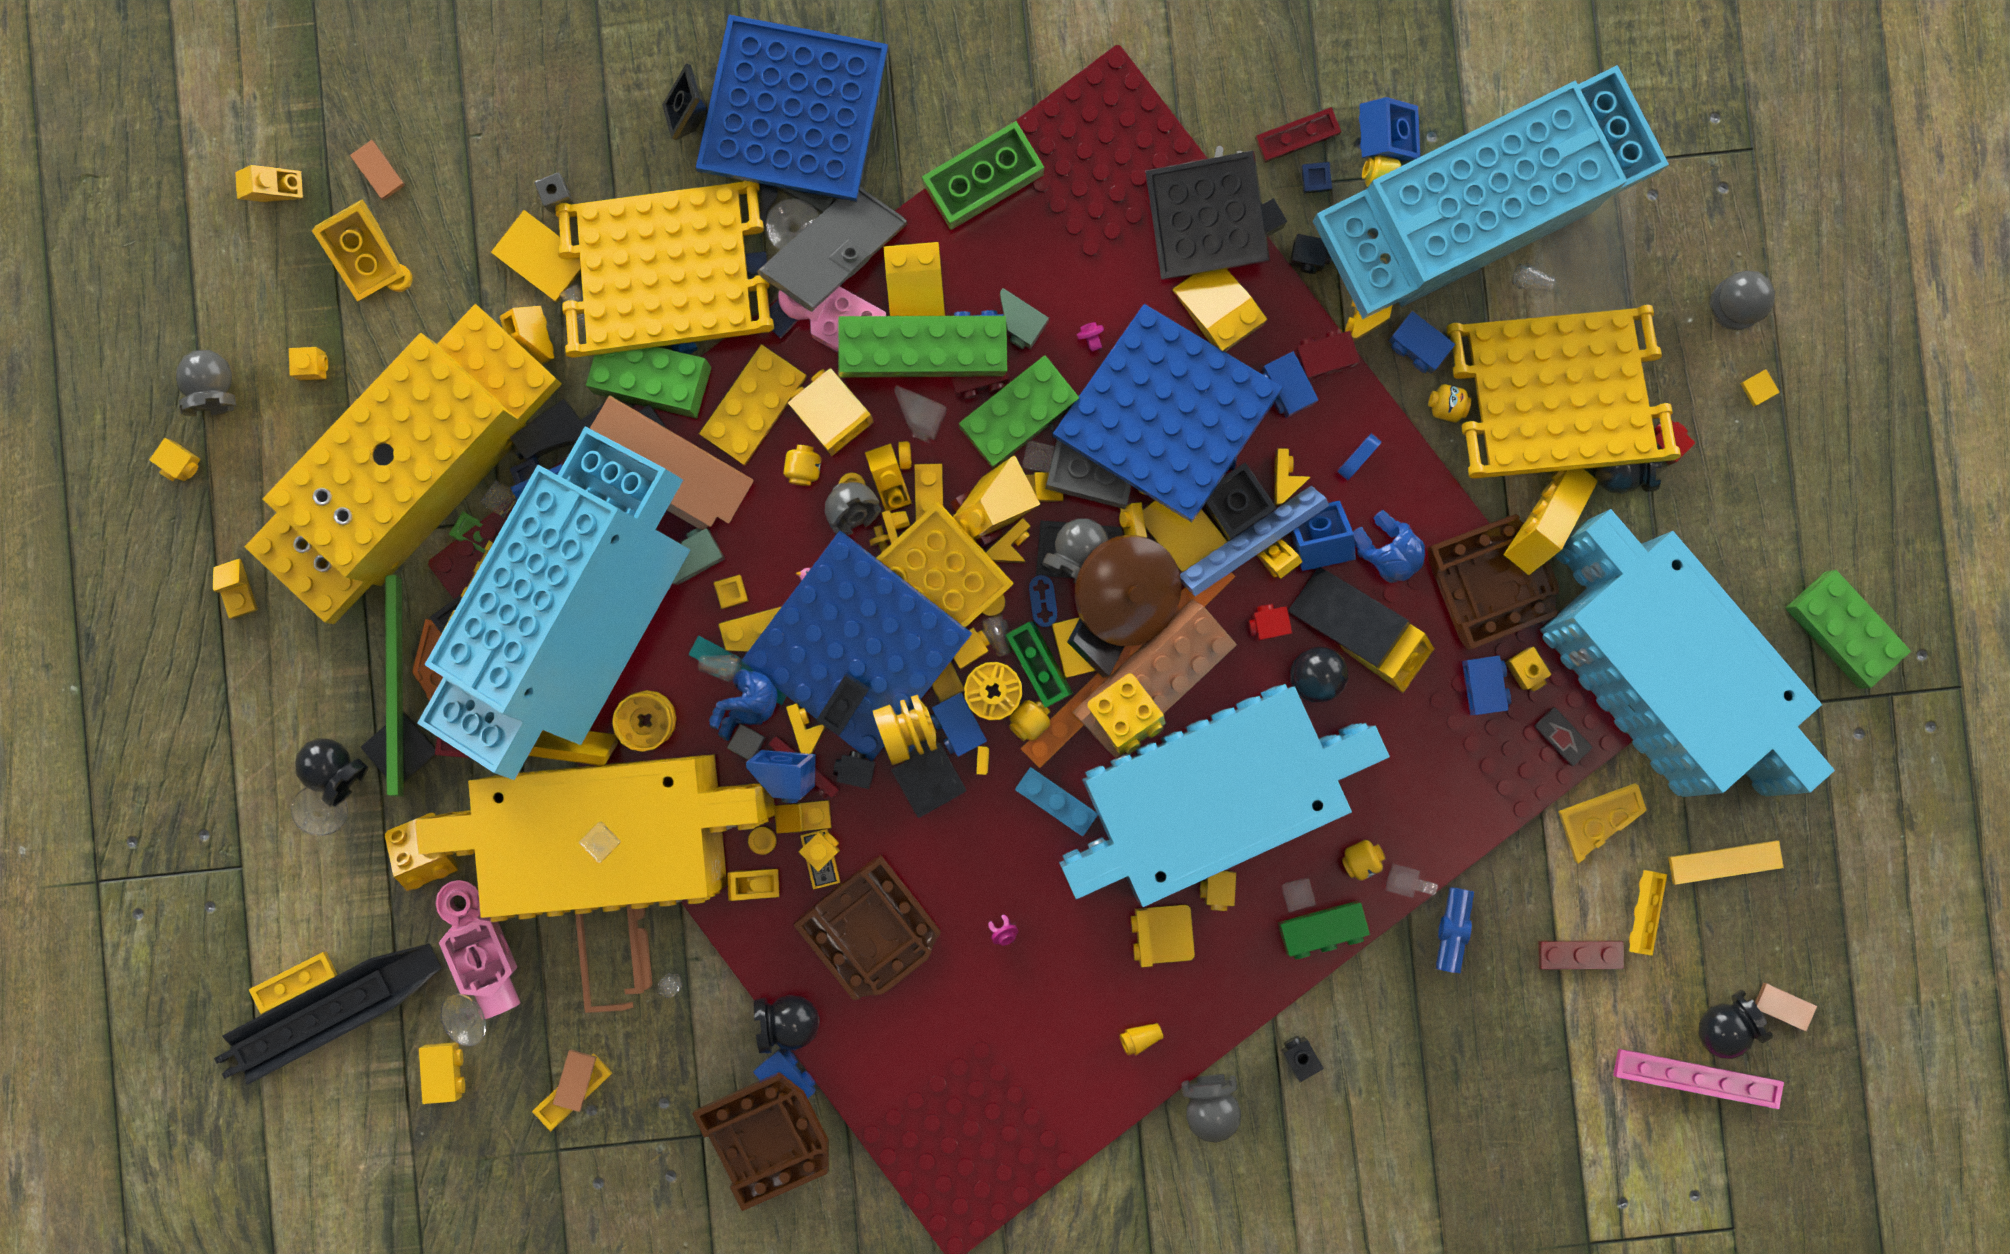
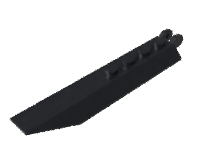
M430 943L370 958L222 1035L232 1047L227 1052L215 1057L214 1060L218 1064L235 1056L239 1065L225 1070L222 1076L226 1079L242 1071L245 1073V1081L248 1085L394 1009L436 974L442 966Z

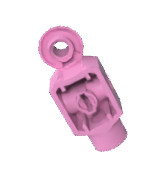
M840 286L812 312L781 290L778 294L779 305L782 311L789 317L797 320L810 319L813 339L838 352L839 316H887L885 311Z
M461 880L447 883L437 894L436 908L440 917L451 924L452 927L440 940L439 945L460 994L474 995L484 1019L491 1018L521 1003L510 979L512 973L517 969V965L499 922H491L490 917L481 918L479 892L476 887L469 882ZM455 896L464 897L466 900L465 908L460 909L455 906Z

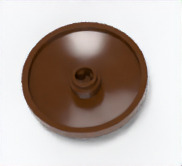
M1138 535L1118 536L1099 545L1084 561L1075 585L1076 608L1083 624L1098 638L1118 646L1138 645L1157 636L1172 620L1181 596L1180 572L1171 554L1157 542Z

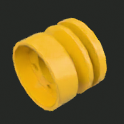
M999 662L984 663L976 667L967 677L964 686L965 700L970 710L978 717L989 721L1002 720L1010 716L1019 706L1022 697V683L1017 673L1008 665ZM998 684V691L1001 692V695L999 697L994 696L992 699L988 698L989 692L985 690L986 687Z
M646 690L634 693L621 701L614 711L612 724L615 735L623 745L631 750L643 752L655 749L670 738L675 730L677 717L674 706L667 697L659 692ZM650 714L652 716L650 719L652 725L647 724L644 726L641 723L643 721L641 715Z
M918 694L911 697L915 709L910 711L905 699L900 701L902 714L896 715L891 705L873 711L892 765L910 759L908 748L910 745H914L920 755L924 754L921 741L927 740L931 751L937 749L934 725L927 707L919 699Z

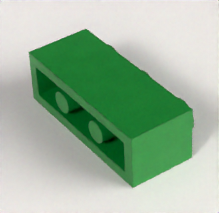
M1029 621L1006 634L1045 708L1073 694L1034 621Z
M1359 901L1278 922L1285 952L1289 957L1294 956L1295 960L1311 956L1310 951L1321 949V952H1327L1337 949V944L1347 941L1348 945L1357 944L1364 941V936L1370 935L1362 904Z

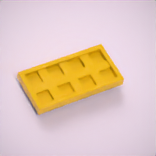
M761 344L699 434L743 465H746L782 414L788 402L791 401V394L800 388L807 375Z

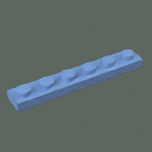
M1308 487L1181 573V584L1194 596H1197L1328 507L1329 504L1326 497L1314 487Z

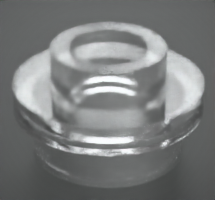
M669 973L658 982L659 988L657 993L660 996L663 995L666 999L674 996L683 986V983L680 981V975H671Z

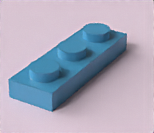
M1031 767L1015 788L1020 794L1081 836H1084L1098 813Z

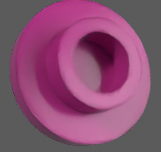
M1096 322L1080 327L1081 332L1077 334L1078 339L1086 338L1091 351L1102 348L1098 334L1104 331L1102 325L1097 326Z
M1002 915L1004 925L1001 928H996L991 921L989 922V928L993 933L991 937L993 943L1005 946L1015 940L1018 929L1015 925H1011L1006 915Z

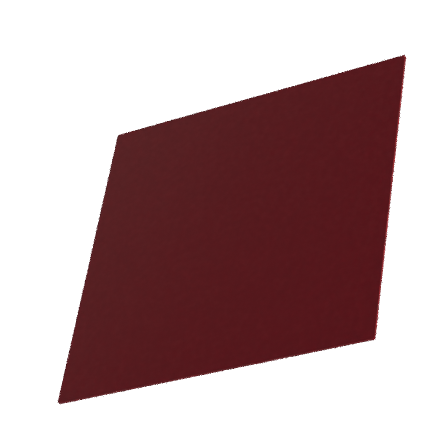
M1115 45L1015 120L1044 166V175L952 230L949 229L927 190L924 188L895 210V212L907 220V225L876 252L852 277H849L840 285L841 288L885 311L887 316H890L884 247L938 242L945 316H954L955 312L962 311L970 312V316L981 315L982 311L995 310L998 311V314H1003L1000 292L1004 288L1049 318L1048 324L1031 350L1027 347L1021 349L1009 341L1011 337L1007 334L1006 329L1009 383L1032 366L1034 362L1046 355L1079 396L1143 304L1209 342L1173 292L1176 286L1192 275L1166 280L1161 279L1146 178V170L1208 158L1120 45ZM1267 237L1270 261L1227 269L1252 297L1267 318V321L1262 327L1226 351V353L1263 374L1261 370L1265 365L1295 351L1300 346V341L1315 337L1316 341L1327 338L1326 333L1339 329L1269 237ZM776 299L774 302H772V303L769 305V308H770L778 299ZM759 313L752 317V321L759 319ZM810 319L798 320L781 339L773 331L726 337L700 356L705 358L712 368L697 419L663 410H654L668 430L754 481L730 523L716 517L712 526L707 527L725 560L679 585L672 582L589 731L615 735L612 722L614 711L619 703L634 693L646 690L659 692L669 699L674 706L677 717L675 730L664 743L655 749L643 752L629 749L618 739V744L606 764L715 754L718 787L759 783L746 768L748 760L727 749L739 725L735 726L729 741L723 740L718 734L722 721L718 730L710 727L709 719L713 715L712 711L716 708V704L724 699L741 697L743 693L734 685L733 678L689 655L697 637L701 636L725 649L719 627L720 623L784 605L801 582L796 573L805 568H812L837 535L826 519L825 502L833 488L839 484L840 479L845 474L857 473L864 479L866 486L876 495L880 502L879 507L881 508V512L869 526L865 527L864 524H861L851 529L853 534L847 536L875 558L881 554L879 545L871 546L869 540L876 538L874 527L882 526L884 535L888 534L882 512H885V508L865 452L891 444L900 468L899 442L908 441L910 443L911 467L910 469H900L911 504L890 511L891 513L906 511L910 526L916 522L915 464H942L943 507L953 517L956 511L950 502L974 489L979 480L993 470L959 428V423L999 391L989 392V389L978 391V396L963 400L962 396L956 397L951 377H839L871 414L874 422L831 456L788 404L746 465H743L699 433L761 344L807 375V378L800 386L804 389L813 383L811 378L822 369L827 371L831 368L839 377L838 352L813 339ZM1096 322L1097 326L1102 325L1104 331L1098 334L1102 348L1091 351L1086 338L1078 339L1077 334L1081 332L1080 327ZM1359 354L1360 362L1355 367L1309 380L1318 398L1314 405L1285 418L1283 413H1278L1273 403L1237 456L1235 467L1236 469L1246 462L1273 503L1275 451L1277 449H1289V456H1293V472H1289L1288 476L1310 478L1283 504L1312 486L1326 497L1328 503L1340 501L1352 531L1363 527V530L1371 539L1372 545L1376 549L1392 543L1395 537L1392 538L1387 532L1383 531L1380 526H1377L1373 519L1376 513L1381 510L1387 512L1395 521L1407 523L1413 533L1424 542V562L1429 560L1428 547L1490 524ZM636 404L632 409L639 412L646 406ZM1068 411L1053 422L1055 430ZM1050 426L1012 455L1016 456L1025 475H1033L1034 472L1049 473L1056 439L1052 438ZM1372 433L1381 441V444L1347 481L1337 471ZM797 445L813 447V452L821 457L819 478L815 482H811L810 486L789 483V478L783 474L786 453L789 450H796ZM567 457L560 461L558 464H556L554 467L559 466L561 464L563 465ZM1228 470L1224 476L1232 472V470ZM1131 486L1127 505L1141 502L1142 509L1144 510L1155 501ZM1063 493V501L1039 502V506L1013 523L1000 528L1003 533L1001 537L982 547L986 553L1022 518L1030 525V529L1027 531L1030 536L1021 545L1017 546L1016 543L1012 545L1025 560V563L995 562L1014 583L1003 593L1005 598L1003 611L996 616H987L981 613L965 627L967 630L974 628L976 632L982 630L990 643L986 646L988 653L963 669L959 668L954 658L951 660L963 687L967 677L976 667L984 663L999 662L1008 665L1015 671L1022 683V697L1019 705L1025 700H1031L1035 703L1041 701L1006 637V634L1029 621H1034L1029 584L1036 577L1040 521L1067 523L1075 519L1087 518L1102 526L1122 527L1119 520L1120 508ZM515 496L479 523L483 524L481 527L475 525L462 536L468 540L460 542L456 539L428 561L429 567L453 599L462 594L465 587H468L474 575L473 571L478 561L480 562L484 553L475 549L473 543L484 549L489 540L494 543L496 536H498L517 502ZM1203 506V507H1202L1203 512L1207 515V517L1211 520V522H1212V523L1216 526V528L1219 530V528L1217 527V525L1215 524V522L1213 521V519L1211 518V516L1208 514V512L1206 511V509H1205L1204 506ZM666 510L655 530L682 544V541L688 539L686 534L697 527ZM910 526L896 530L898 537ZM1146 529L1147 538L1155 541V539ZM476 531H479L480 536L483 538L481 542H477L473 538ZM1289 532L1281 539L1295 551L1291 532ZM1356 546L1355 560L1321 567L1379 602L1373 588L1387 581L1380 576V572L1373 563L1358 557ZM1256 555L1233 570L1232 573L1236 577L1205 608L1237 645L1163 714L1166 723L1163 725V730L1152 738L1147 736L1140 741L1141 745L1138 748L1149 743L1159 745L1162 743L1160 738L1173 732L1182 731L1184 734L1187 732L1186 726L1200 720L1208 719L1210 722L1212 721L1211 715L1233 707L1236 710L1237 703L1250 697L1260 696V698H1263L1261 692L1272 687L1286 684L1287 688L1293 687L1290 683V669L1293 661L1302 652L1311 648L1327 647L1335 650L1344 658L1348 667L1349 679L1343 692L1330 701L1310 702L1300 697L1318 739L1327 735H1340L1338 730L1348 725L1366 723L1367 726H1376L1390 757L1338 780L1351 808V813L1224 870L1236 872L1234 906H1227V911L1211 910V905L1204 903V898H1200L1201 881L1145 907H1142L1136 900L1126 877L1076 899L1059 862L1064 860L1062 855L1078 849L1080 853L1088 850V844L1103 837L1105 841L1109 840L1099 816L1097 815L1084 836H1081L1020 794L1015 788L1031 767L1096 812L1082 779L1087 777L1085 772L1098 766H1104L1105 769L1111 767L1110 761L1115 759V757L1083 725L1039 768L1020 749L1029 740H1021L1010 729V716L1002 720L989 721L978 717L973 711L972 713L987 739V742L979 746L989 748L988 773L986 775L977 774L978 746L959 757L956 752L950 754L943 741L947 738L943 728L937 730L934 725L936 744L941 743L967 791L920 818L915 814L891 771L904 763V761L892 765L885 746L873 760L876 762L870 789L836 782L837 776L833 775L836 759L841 760L842 755L849 756L850 751H858L826 727L812 754H816L815 767L840 788V791L833 798L828 795L826 798H823L812 789L796 803L782 802V798H774V805L829 800L832 828L826 829L839 842L836 847L840 851L834 857L840 883L813 889L806 859L799 853L803 848L801 835L824 829L776 833L774 815L768 818V822L754 828L768 827L775 833L777 843L770 853L760 855L751 850L748 838L754 829L738 830V825H736L732 829L723 831L727 886L721 889L719 894H715V896L710 897V899L705 900L703 903L688 904L687 899H683L681 903L754 1000L766 997L768 1003L772 1005L778 998L790 994L802 996L813 1003L820 1018L816 1038L807 1046L792 1050L942 1252L944 1254H967L1182 1088V1082L1186 1080L1190 1082L1632 743L1633 739L1631 736L1616 726L1613 715L1598 705L1596 695L1580 684L1578 674L1563 664L1560 659L1561 654L1555 648L1549 647L1543 640V633L1539 629L1552 618L1467 650L1457 635L1439 586H1436L1392 609V611L1409 620L1411 625L1424 632L1434 647V651L1404 693H1402L1347 654L1338 643L1289 612L1292 634L1257 641L1256 636H1251L1248 620H1252L1251 614L1258 612L1257 607L1273 604L1274 609L1287 606L1288 611L1317 568L1302 571L1299 564L1280 579L1278 576L1273 577ZM741 575L748 602L721 609L714 582ZM1049 577L1054 585L1057 607L1055 623L1079 618L1075 603L1076 584L1073 583L1074 579ZM1039 580L1037 586L1033 587L1034 591H1039L1040 600L1045 599V590L1049 589V585H1044L1043 580ZM1181 584L1182 591L1185 588V586ZM1041 603L1042 610L1041 613L1037 614V617L1042 618L1043 623H1047L1049 617L1053 616V613L1047 611L1046 603ZM1037 625L1064 675L1052 625L1049 627ZM1534 647L1551 673V676L1545 679L1547 684L1535 691H1532L1531 688L1522 690L1506 665L1507 676L1503 677L1505 688H1509L1511 694V704H1508V710L1470 715L1462 661L1500 656L1501 661L1506 662L1523 650ZM728 651L741 659L747 653L745 651ZM1093 671L1065 678L1073 694L1047 707L1050 711L1047 715L1049 719L1098 672ZM998 684L986 687L985 690L989 692L988 698L992 699L994 696L999 697L1001 695V692L998 691ZM931 686L921 698L930 715L934 714L932 708L940 704ZM788 696L782 705L776 703L772 716L761 725L745 724V726L767 737L760 751H772L773 748L768 744L775 736H779L798 753H801L786 708L797 703ZM1553 707L1593 747L1574 766H1570L1533 727ZM725 710L722 720L729 717L731 710ZM807 712L810 723L805 724L806 729L822 725ZM650 714L641 715L643 717L641 723L644 726L647 724L652 725L650 722L652 716ZM1136 750L1130 753L1131 757L1137 755ZM576 762L579 767L595 766L593 764ZM1363 840H1369L1373 846L1379 844L1386 858L1381 861L1383 865L1382 871L1365 880H1358L1356 877L1351 878L1342 861V858L1345 857V850ZM882 855L936 923L941 933L932 947L928 960L884 994L869 995L853 1000L798 932L793 923L804 912L868 862ZM778 869L779 897L728 901V872ZM1354 901L1361 902L1370 935L1363 937V942L1348 945L1347 941L1338 943L1337 949L1327 952H1321V949L1310 951L1311 956L1296 960L1294 956L1289 957L1286 954L1278 922ZM1188 905L1191 909L1194 958L1188 961L1153 963V966L1141 967L1139 960H1134L1133 944H1138L1137 933H1132L1131 916H1135V909ZM1002 915H1006L1011 925H1015L1018 929L1015 940L1005 946L993 943L991 939L993 933L989 928V922L991 921L996 928H1001L1004 925ZM1158 1023L1163 1039L1158 1040V1042L1138 1055H1127L1123 1048L1120 1034L1125 1033V1029Z

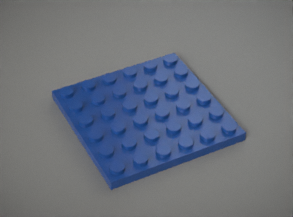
M729 15L697 159V172L857 202L888 53V44Z
M1143 304L1079 395V399L1072 405L1053 432V437L1192 523L1276 401L1283 387L1146 304Z
M839 531L741 661L754 671L767 676L777 689L800 707L805 708L816 719L846 673L869 687L870 689L842 733L838 736L858 752L866 754L867 759L873 761L884 747L873 711L891 705L896 715L902 714L900 701L904 699L909 711L914 709L911 697L918 694L921 700L972 633L850 537Z

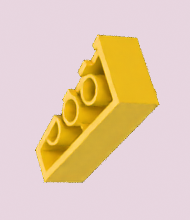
M1573 469L1553 472L1551 483L1543 490L1542 497L1504 553L1509 560L1528 575L1563 549L1598 482L1586 470Z

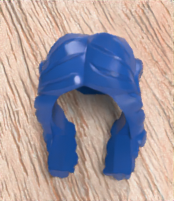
M1381 510L1376 513L1373 519L1377 526H1380L1383 531L1387 532L1390 537H1395L1392 543L1376 549L1372 545L1371 539L1363 530V527L1357 528L1353 531L1355 546L1358 549L1357 555L1359 558L1373 563L1385 581L1394 583L1407 580L1423 566L1425 559L1424 542L1413 533L1407 523L1395 521L1387 512Z
M747 670L738 671L733 678V683L743 693L742 696L724 699L716 704L709 722L711 728L718 730L722 721L718 734L723 740L729 741L735 726L739 724L761 725L772 716L776 707L778 693L773 683L762 673ZM725 710H731L729 717L722 720Z

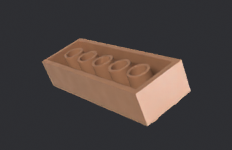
M1192 599L1172 618L1162 632L1147 641L1072 713L1104 748L1117 758L1119 753L1114 748L1111 738L1088 709V702L1125 675L1133 674L1164 714L1237 644L1207 609Z

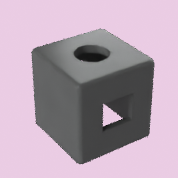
M559 172L534 182L543 206L548 212L555 211V207L560 203H573L565 179ZM555 185L557 191L554 194H548L546 191L548 186Z
M740 724L727 749L749 760L760 751L767 737Z

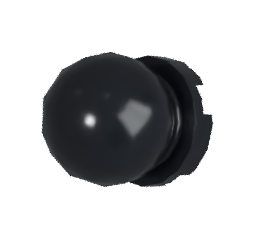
M1661 462L1595 467L1593 468V474L1598 481L1597 483L1611 493L1624 494L1632 492L1639 485H1641L1645 492H1654L1659 490L1661 484L1660 479L1656 480V468H1662Z
M1314 647L1302 652L1293 661L1290 669L1291 685L1295 686L1297 693L1302 699L1310 702H1326L1338 697L1345 689L1349 679L1348 667L1344 658L1335 650L1327 647Z
M317 738L306 743L296 755L295 761L298 779L305 787L315 792H324L322 801L329 807H336L352 793L349 787L356 779L362 781L369 768L360 759L351 762L350 754L341 743L324 738Z
M1744 990L1731 995L1732 1005L1721 1003L1710 1007L1702 1015L1699 1022V1037L1703 1046L1711 1054L1719 1058L1734 1059L1743 1056L1751 1049L1754 1039H1757L1760 1043H1765L1773 1038L1771 1031L1766 1033L1763 1026L1768 1023L1752 999L1747 1002L1743 998L1746 995Z
M789 994L778 998L772 1005L768 1003L766 997L754 1000V1021L760 1020L761 1025L760 1034H756L759 1053H772L774 1045L779 1046L783 1050H797L807 1046L816 1038L820 1018L813 1003L806 998Z

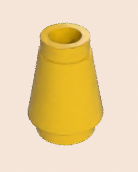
M1155 1023L1153 1025L1125 1029V1033L1120 1034V1039L1127 1055H1138L1158 1042V1040L1163 1039V1034L1158 1023Z

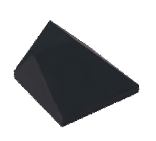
M685 64L662 104L670 136L673 140H678L696 131L708 111L699 83L689 64Z

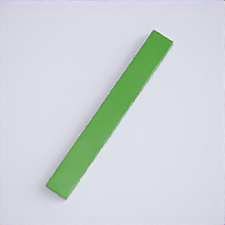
M387 575L385 577L387 794L392 797H404L402 579L396 575Z

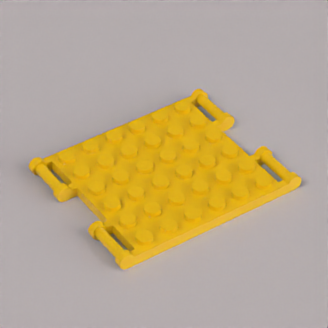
M744 180L737 183L572 205L568 203L558 204L555 207L556 216L559 217L561 243L558 247L559 257L562 259L580 258L583 289L582 302L565 301L562 304L567 325L568 344L565 346L566 356L576 358L772 331L774 329V322L770 318L767 291L770 283L760 276L748 279L744 236L759 234L764 231L763 221L760 220L757 194L760 190L759 183ZM742 194H747L749 221L747 223H742L739 196ZM570 217H577L579 245L575 246L571 245ZM757 291L759 319L757 321H752L749 292ZM579 314L585 315L587 344H579L577 315Z
M1643 305L1633 309L1473 324L1451 323L1447 325V336L1455 343V346L1452 348L1455 364L1453 367L1454 378H1475L1481 423L1469 421L1461 425L1462 433L1466 435L1470 467H1468L1469 477L1486 478L1671 461L1680 458V448L1676 446L1671 415L1673 414L1672 406L1669 403L1660 404L1655 407L1649 406L1641 363L1655 361L1662 357L1661 348L1657 346L1652 320L1654 316L1653 306ZM1636 320H1641L1646 344L1645 350H1639L1634 325ZM1468 336L1473 366H1468L1465 363L1461 337ZM1652 419H1660L1665 449H1657ZM1482 434L1484 435L1488 465L1485 466L1481 464L1477 435Z

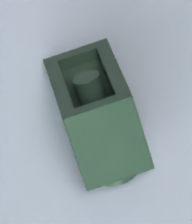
M1003 288L1000 292L1003 315L1006 316L1007 334L1011 337L1009 341L1021 349L1027 347L1031 350L1048 324L1049 318Z
M696 528L686 534L688 539L682 541L681 545L690 549V552L673 580L674 584L679 585L725 560L714 537L707 528L704 530Z

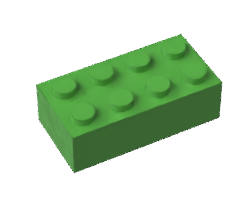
M1017 121L925 174L922 176V182L949 229L952 230L1044 175V166Z
M659 347L594 355L586 386L595 395L612 396L620 401L641 406L650 405L654 409L697 419L712 367L705 358Z
M1044 355L959 423V428L991 468L995 469L1070 410L1072 405L1079 399V396L1046 355Z
M1837 570L1824 572L1785 608L1859 689L1872 688L1911 652Z

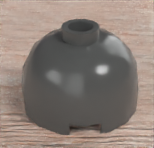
M840 483L833 488L825 502V516L835 534L842 531L846 535L853 534L851 529L861 524L867 527L877 518L881 512L880 502L874 492L862 483Z

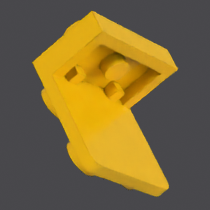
M1133 674L1125 675L1088 702V709L1111 738L1113 746L1120 756L1125 752L1130 754L1141 745L1140 741L1147 736L1150 738L1156 736L1163 730V725L1166 724L1163 713Z
M434 813L416 818L385 833L393 876L406 891L418 889L426 883L444 878L458 870L457 863L451 855L428 859V854H418L415 820L435 816Z
M1188 905L1135 909V916H1131L1132 933H1137L1138 944H1133L1134 960H1139L1141 967L1153 966V963L1188 961L1194 958L1191 909Z

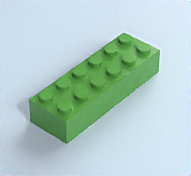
M1006 316L838 317L839 377L1004 376L1007 372Z

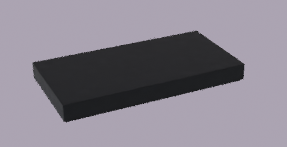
M1321 567L1317 568L1288 610L1296 618L1378 669L1410 625L1409 620Z

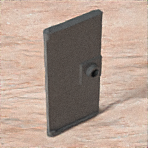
M860 187L857 202L838 198L757 272L761 278L812 312L907 225V220Z

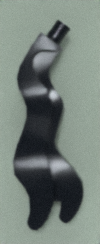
M759 183L762 200L759 203L760 220L763 221L765 226L767 212L776 201L778 191L776 186Z

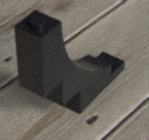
M562 399L512 435L510 439L514 445L511 448L520 460L525 458L528 461L531 458L538 459L556 449L574 445L584 427L586 426L590 429L604 404L583 419H580L571 405ZM650 405L639 411L642 415L668 429Z

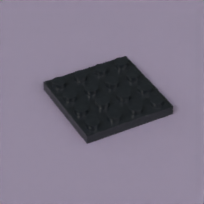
M1253 150L1146 170L1162 280L1270 261L1255 152Z

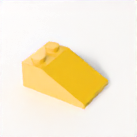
M363 199L319 223L312 229L313 234L357 302L405 275L379 224Z
M939 243L885 246L884 257L890 316H945Z
M1227 269L1194 274L1173 289V292L1207 340L1221 351H1228L1262 327L1267 321V318L1252 297Z

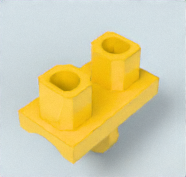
M888 510L882 512L888 534L884 535L882 526L874 527L876 538L869 540L870 545H879L882 553L888 547L887 542L890 541L892 544L898 538L896 530L910 526L906 511L891 513Z

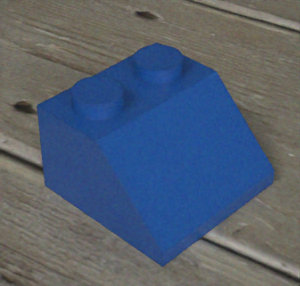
M1388 97L1359 104L1362 158L1368 159L1383 155L1398 159L1399 161H1411L1420 157L1418 106Z
M1340 501L1328 503V507L1291 531L1295 552L1302 560L1300 564L1302 571L1356 559L1354 533Z
M761 750L746 762V768L773 798H782V802L796 803L815 787L816 754Z

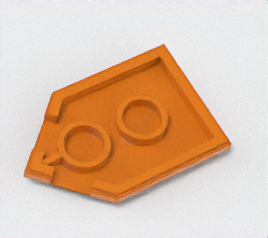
M425 619L412 673L417 681H419L430 701L443 676L425 666V663L438 642L441 632L432 620Z

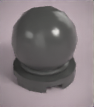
M1748 270L1736 272L1715 287L1711 294L1710 308L1713 309L1714 315L1717 317L1716 321L1727 329L1742 330L1753 326L1768 316L1774 306L1775 290L1770 279L1760 272Z
M194 350L182 358L176 371V381L179 390L186 396L179 400L180 413L185 416L195 417L197 416V411L211 410V416L233 411L234 407H236L235 395L227 393L232 385V372L228 362L211 350Z
M1087 518L1067 522L1057 533L1054 543L1056 553H1046L1042 563L1060 576L1063 571L1075 578L1073 583L1076 584L1078 573L1084 561L1094 549L1108 540V534L1101 525Z
M1224 1074L1197 1077V1083L1189 1084L1188 1080L1181 1083L1183 1096L1191 1098L1186 1109V1119L1189 1128L1197 1137L1203 1141L1217 1143L1229 1139L1236 1133L1241 1123V1110L1238 1101L1231 1095L1232 1092L1238 1089L1236 1076L1232 1075L1229 1080H1225Z

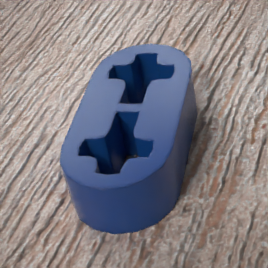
M1371 433L1337 472L1348 481L1381 444V441Z
M1045 575L1036 576L1029 584L1032 616L1038 626L1049 627L1057 619L1054 585L1049 577ZM1039 580H1043L1044 585H1049V589L1045 590L1044 600H1040L1039 591H1034L1033 589L1034 586H1037ZM1041 603H1046L1047 611L1053 613V616L1049 617L1047 623H1043V619L1037 617V614L1041 613L1042 610Z

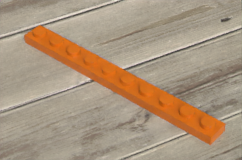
M1230 572L1197 596H1194L1185 587L1181 591L1180 601L1174 616L1192 599L1205 607L1236 576ZM1146 642L1125 646L1110 676ZM1097 673L1050 719V726L1036 740H1029L1020 748L1039 768L1083 726V723L1072 712L1110 676L1103 678Z

